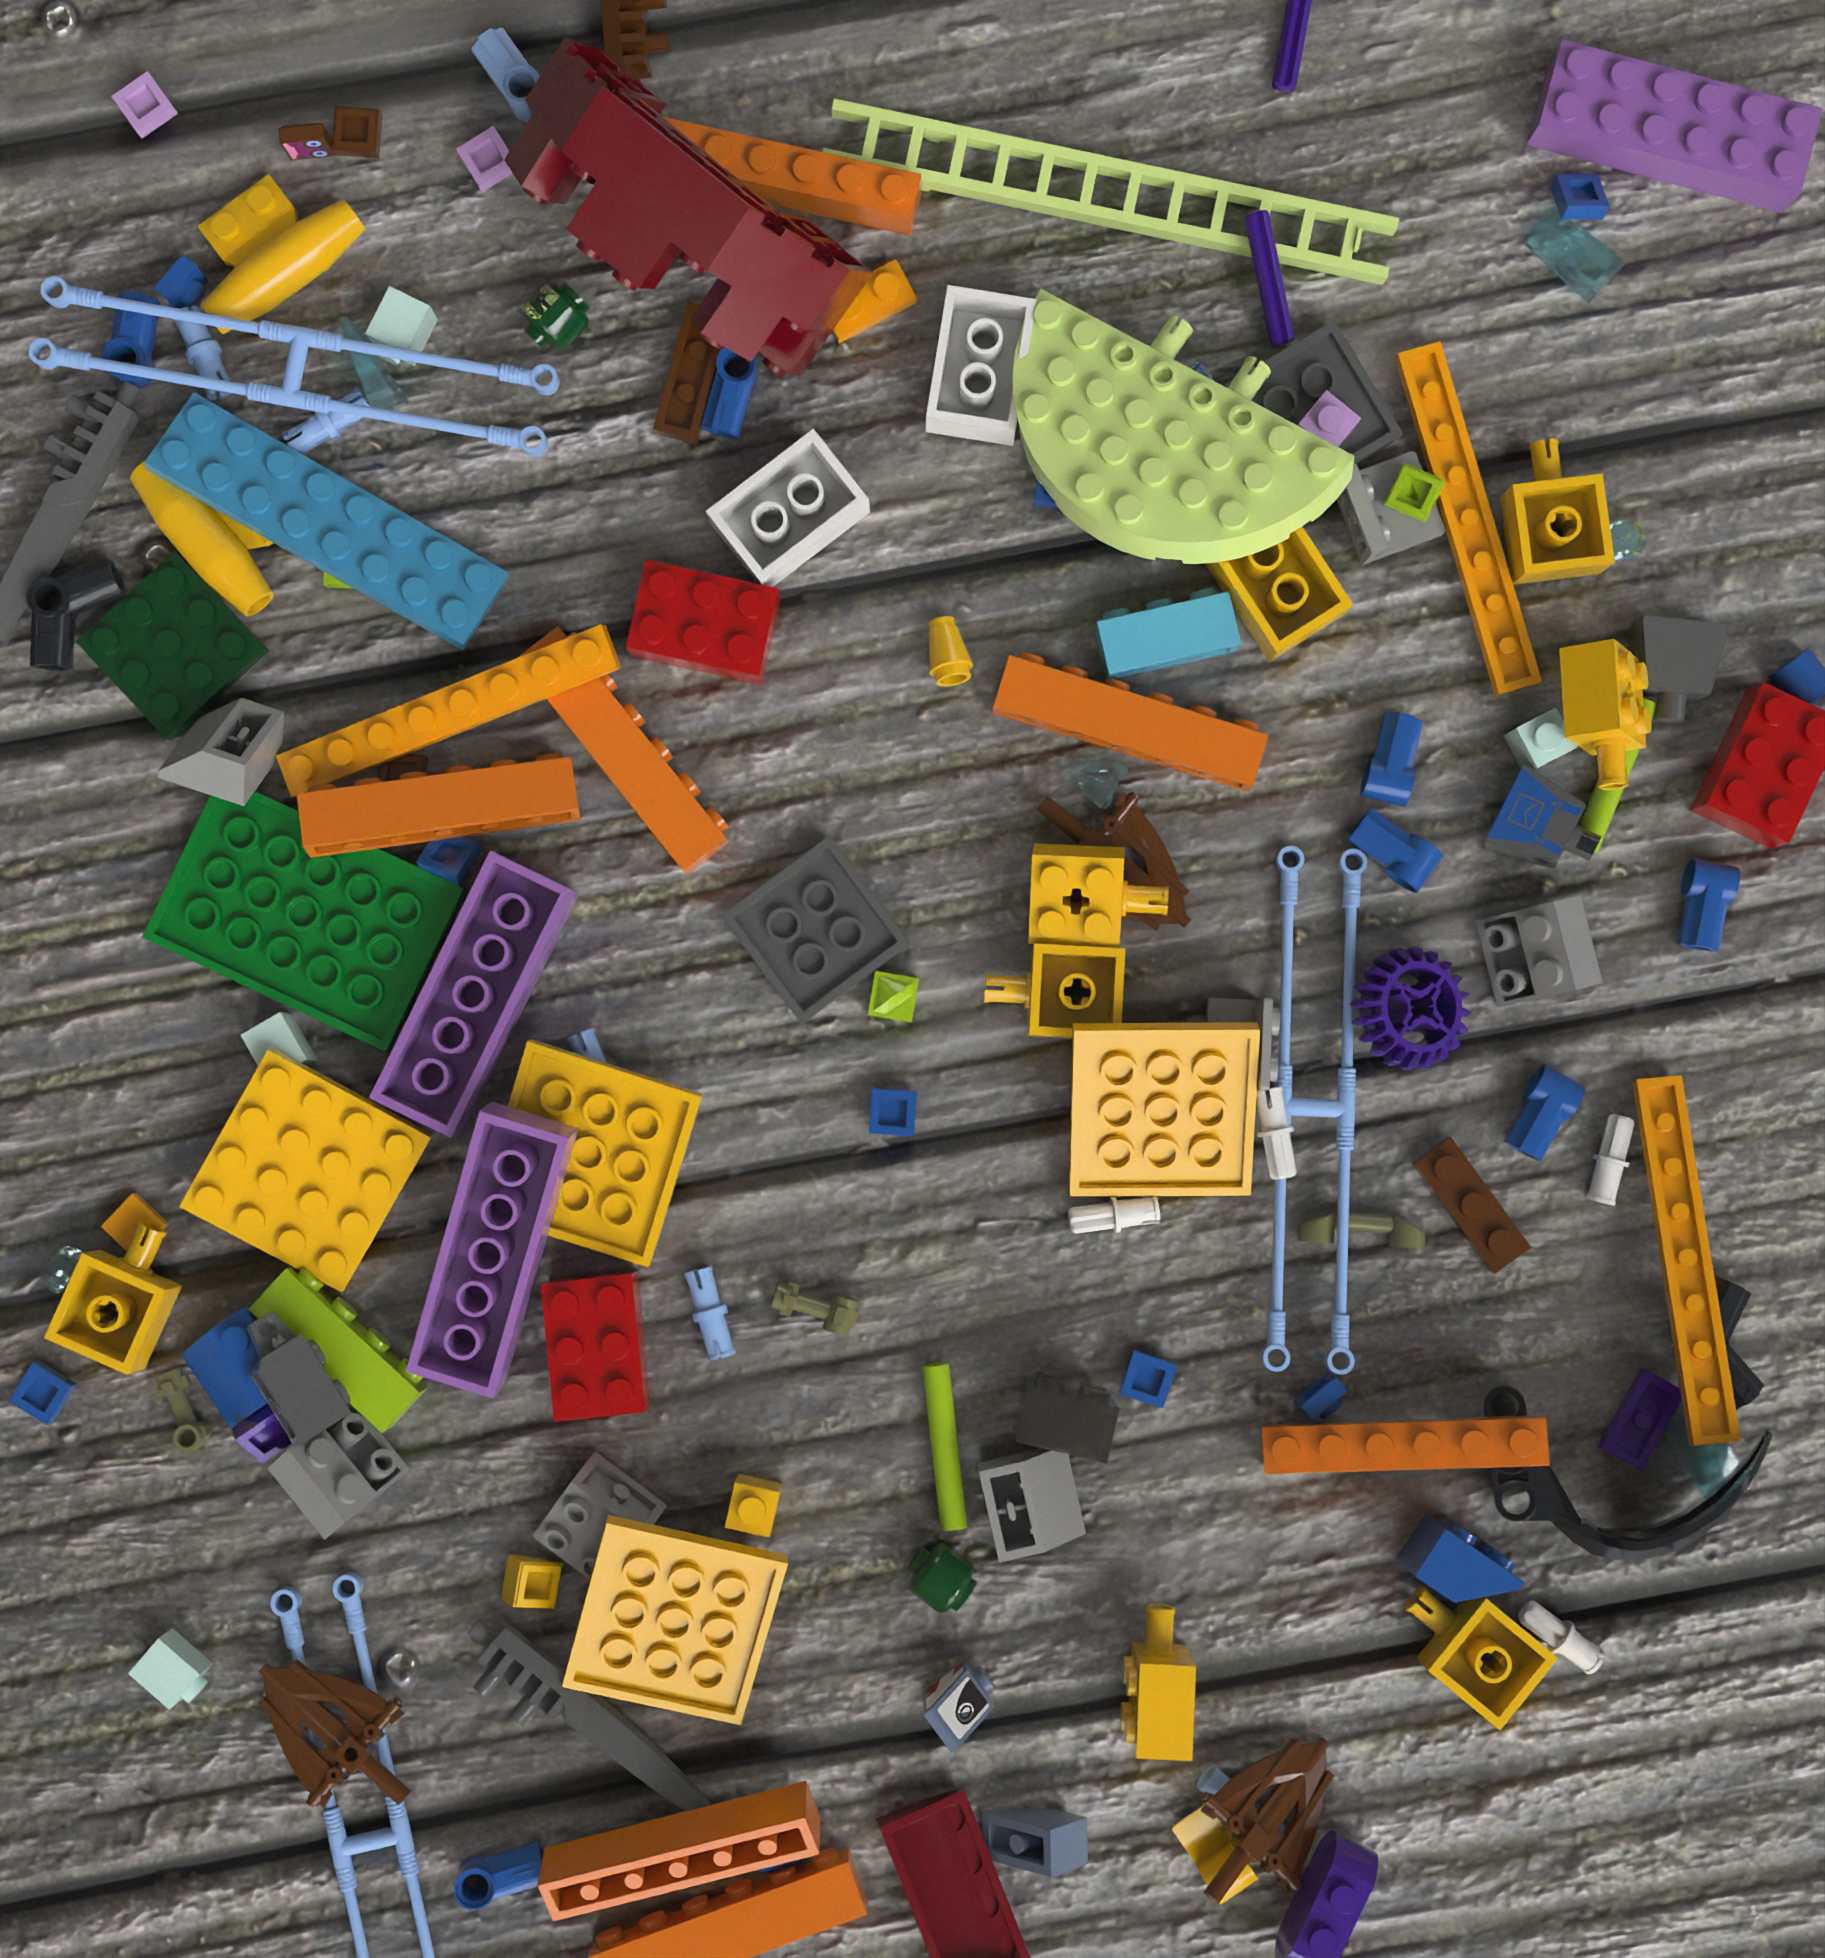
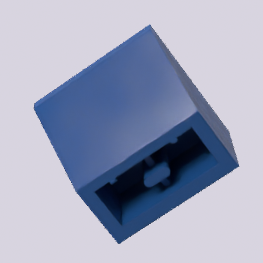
M1426 1513L1397 1557L1414 1576L1454 1603L1516 1591L1524 1583L1523 1580L1512 1572L1516 1566L1514 1562L1483 1540L1476 1547L1474 1543L1477 1538L1444 1514L1438 1521Z

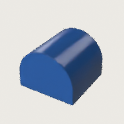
M1810 648L1804 649L1768 676L1776 688L1809 704L1825 694V668Z

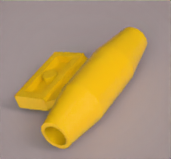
M268 174L197 226L227 266L234 267L199 305L207 314L252 321L275 309L328 270L366 228L344 199L298 221L299 213ZM217 327V329H218L222 334H225V333H227V332H229V331L232 330V329H226V328Z
M144 462L134 469L130 476V481L156 525L202 580L246 617L252 616L264 609L271 602L274 594L248 550L265 546L269 547L273 542L147 471Z

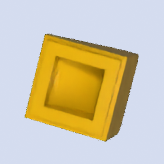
M510 1554L507 1559L502 1600L512 1607L555 1609L563 1563Z

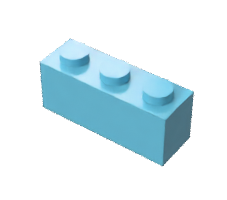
M1210 588L1190 594V600L1173 604L1171 598H1165L1146 604L1145 611L1129 614L1128 608H1121L1102 614L1103 620L1097 621L1094 634L1105 679L1115 680L1236 652L1241 645L1230 593L1217 594L1215 588Z

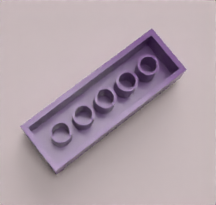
M1562 39L1547 63L1526 145L1782 213L1802 192L1823 108Z
M489 851L369 1098L450 1138L462 1137L580 894L495 852Z
M492 1101L479 1110L406 1372L493 1399L504 1386L579 1128Z

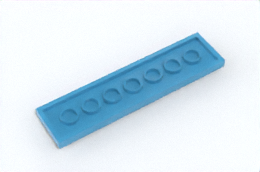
M194 392L144 462L146 470L178 487L194 498L462 651L509 580V573Z

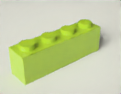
M294 1267L286 1268L248 1310L258 1319L274 1311L295 1337L303 1334L307 1342L313 1339L326 1358V1363L322 1366L331 1381L338 1379L343 1384L349 1394L350 1404L383 1434L392 1428L428 1389V1386L422 1381L423 1377L406 1372L409 1360L404 1358L400 1361L390 1352L388 1348L391 1344L387 1338L374 1328L369 1330L364 1328L355 1319L358 1313L348 1302L340 1297L334 1300L322 1289L325 1283L317 1279L304 1267L301 1270Z

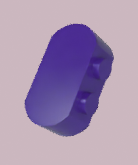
M1329 1831L1324 1835L1302 1877L1301 1883L1303 1886L1299 1891L1295 1892L1280 1924L1275 1942V1958L1341 1957L1376 1881L1379 1860L1378 1854L1375 1851L1335 1831Z

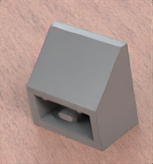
M240 698L199 717L160 767L158 778L245 806L277 761L276 755L282 753L284 712Z
M1581 895L1476 920L1497 1008L1603 983Z
M350 1403L347 1404L351 1411L350 1414L296 1448L294 1445L291 1446L267 1468L324 1540L410 1470L381 1432Z
M1066 1443L977 1463L999 1563L1044 1553L1086 1534Z

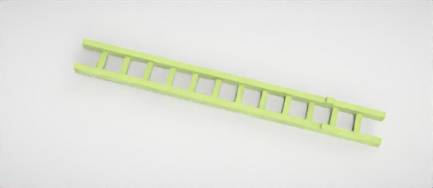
M835 98L833 100L832 118L868 125L862 156L823 148V152L921 174V190L930 192V190L944 192L1252 257L1248 237L1221 232L1228 201L1256 207L1259 210H1267L1269 215L1270 211L1302 217L1296 247L1275 243L1280 264L1383 285L1388 277L1390 267L1353 260L1352 254L1353 252L1357 253L1359 250L1362 230L1393 236L1398 228V217ZM880 128L911 134L905 165L873 158ZM923 137L928 141L936 143L944 141L955 144L949 174L917 167ZM966 146L999 153L992 183L960 177ZM1010 156L1042 162L1036 192L1004 186ZM1053 165L1086 171L1080 201L1047 195ZM1096 174L1129 180L1123 211L1090 204ZM1140 183L1172 190L1166 220L1134 213ZM1184 192L1216 199L1210 229L1178 223ZM1314 220L1345 226L1340 256L1308 250Z

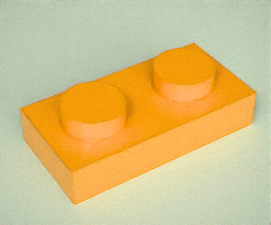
M897 259L873 271L872 276L832 332L839 344L917 303V297Z

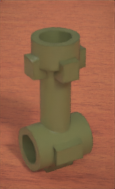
M789 1281L788 1284L779 1282L771 1308L780 1310V1315L790 1317L792 1311L796 1310L825 1319L822 1329L842 1336H848L850 1328L854 1329L859 1310L856 1309L858 1300L833 1293L829 1302L800 1293L799 1283Z
M180 1367L155 1377L157 1387H154L156 1396L157 1398L167 1396L178 1425L172 1438L174 1447L182 1452H189L190 1455L206 1449L205 1445L209 1442L212 1431L209 1424L196 1420L185 1392V1388L192 1385L189 1374L184 1375Z

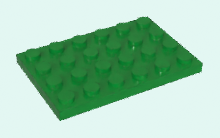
M254 791L245 806L210 795L142 938L378 1049L390 1052L467 890L380 849L310 858L302 845L299 811Z

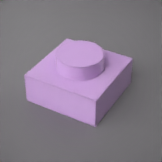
M148 71L111 96L141 138H144L178 114Z
M494 126L456 148L459 157L481 192L513 174L504 161L509 150Z
M1326 390L1298 426L1339 447L1359 423L1361 417Z

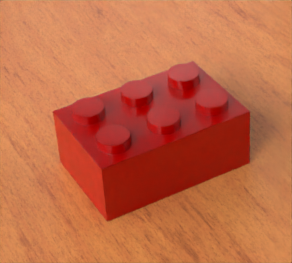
M645 559L626 648L634 658L762 685L781 602L779 589Z
M1765 682L1746 690L1689 811L1769 849L1789 844L1825 768V711Z
M638 1270L549 1279L541 1283L554 1422L646 1412L651 1406Z

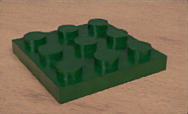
M176 551L172 552L76 641L155 728L170 741H173L270 651Z

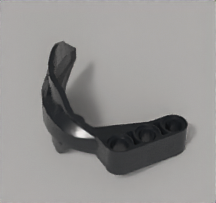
M1502 1384L1488 1391L1484 1401L1485 1417H1498L1492 1411L1491 1402L1494 1397L1502 1393L1510 1394L1518 1401V1411L1514 1416H1527L1526 1403L1518 1389L1511 1385ZM1764 1430L1763 1436L1749 1455L1707 1495L1684 1511L1652 1525L1636 1528H1601L1595 1526L1586 1518H1580L1551 1466L1492 1467L1494 1501L1502 1517L1516 1522L1550 1521L1572 1542L1596 1556L1611 1560H1642L1664 1556L1695 1542L1724 1518L1743 1496L1747 1487L1756 1476L1766 1455L1772 1434L1768 1430ZM1509 1487H1521L1528 1493L1529 1503L1524 1509L1514 1511L1503 1504L1502 1495Z

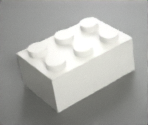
M947 285L926 413V432L1013 446L1017 425L1013 397L1015 349L1023 325L1018 360L1028 354L1034 320V308L1037 299Z
M813 428L706 510V514L712 527L757 584L774 587L869 514L870 505L868 497Z

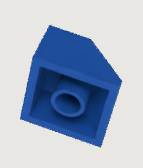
M253 1304L241 1308L209 1330L181 1354L231 1430L267 1404L251 1378L254 1364L260 1360L247 1331V1327L258 1319L248 1310Z

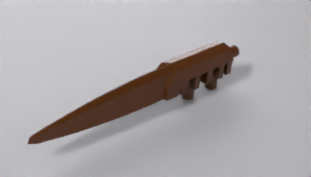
M600 0L603 52L638 81L641 82V79L652 78V69L649 65L648 56H651L650 53L670 51V40L667 32L649 34L645 13L652 9L667 8V0Z

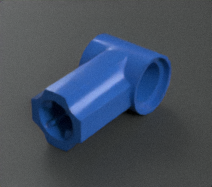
M130 291L118 293V298L161 305L156 298L142 293ZM116 309L111 340L104 346L102 358L124 362L126 358L136 356V365L155 368L152 352L159 316ZM108 371L119 382L127 381L139 389L148 386L153 380Z
M724 347L717 356V370L701 428L720 437L739 440L751 393L758 380L759 369L755 357L750 362ZM743 359L750 365L748 372L744 376L736 378L726 373V368L731 361Z
M1386 711L1383 714L1373 758L1370 757L1362 777L1360 796L1402 807L1407 805L1415 780L1416 770L1412 766L1423 720L1401 712Z
M1372 808L1367 810L1346 840L1383 866L1386 875L1394 882L1413 893L1419 892L1443 858L1442 852L1429 841L1413 833L1408 835Z
M1693 857L1688 861L1681 882V894L1685 897L1676 941L1677 945L1695 950L1719 951L1727 906L1733 903L1740 884L1739 867Z
M1546 1064L1541 1065L1525 1090L1524 1098L1526 1102L1503 1142L1516 1151L1536 1161H1541L1562 1122L1568 1120L1578 1108L1586 1087Z
M540 1841L531 1842L490 1856L474 1855L468 1858L462 1864L453 1887L454 1896L458 1904L468 1910H480L486 1907L492 1900L536 1887L544 1854ZM471 1874H479L486 1878L489 1886L484 1890L477 1891L468 1886L465 1878Z

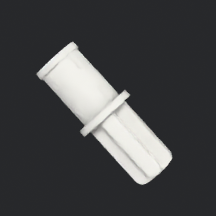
M1282 1086L1269 1089L1272 1108L1269 1107L1266 1090H1258L1256 1095V1105L1261 1132H1257V1136L1263 1138L1269 1176L1271 1179L1277 1180L1290 1178L1297 1173L1290 1132H1293L1294 1128L1293 1126H1288Z
M1610 1114L1607 1117L1598 1155L1593 1154L1592 1159L1596 1160L1586 1199L1615 1206L1623 1168H1629L1630 1164L1625 1161L1635 1125L1634 1120L1617 1114Z
M1156 1196L1117 1200L1116 1197H1110L1107 1203L1072 1207L1068 1210L1069 1226L1072 1232L1076 1234L1113 1229L1114 1233H1119L1121 1228L1160 1223V1209Z
M1535 1601L1526 1602L1519 1611L1518 1618L1520 1623L1548 1643L1547 1647L1553 1654L1560 1653L1588 1675L1599 1669L1603 1663V1660L1600 1658L1605 1657V1651L1577 1632L1572 1622L1569 1620L1562 1622Z

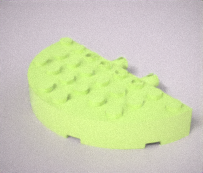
M1040 289L1035 298L1037 302L1034 308L1029 351L1018 360L1023 331L1022 325L1014 356L1013 397L1020 437L1027 460L1040 485L1044 486L1064 515L1099 541L1120 551L1151 560H1156V557L1182 560L1183 564H1200L1238 559L1281 543L1289 538L1290 533L1309 521L1313 522L1340 496L1352 480L1354 455L1252 401L1265 379L1271 374L1270 368L1263 361L1260 360L1255 368L1253 365L1257 358L1253 356L1246 357L1243 362L1244 364L1230 385L1224 387L1174 360L1187 338L1193 333L1192 327L1184 319L1180 321L1177 327L1175 324L1179 317L1169 315L1166 323L1149 346Z

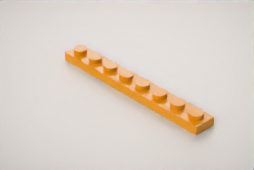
M1441 341L1400 352L1394 359L1428 473L1445 480L1444 487L1437 499V504L1494 695L1498 697L1537 686L1542 683V679Z
M600 624L278 754L276 759L291 798H297V793L309 792L308 789L314 785L337 783L619 670L622 667L606 625Z
M1682 1075L1636 1079L1632 1082L1689 1447L1741 1442Z

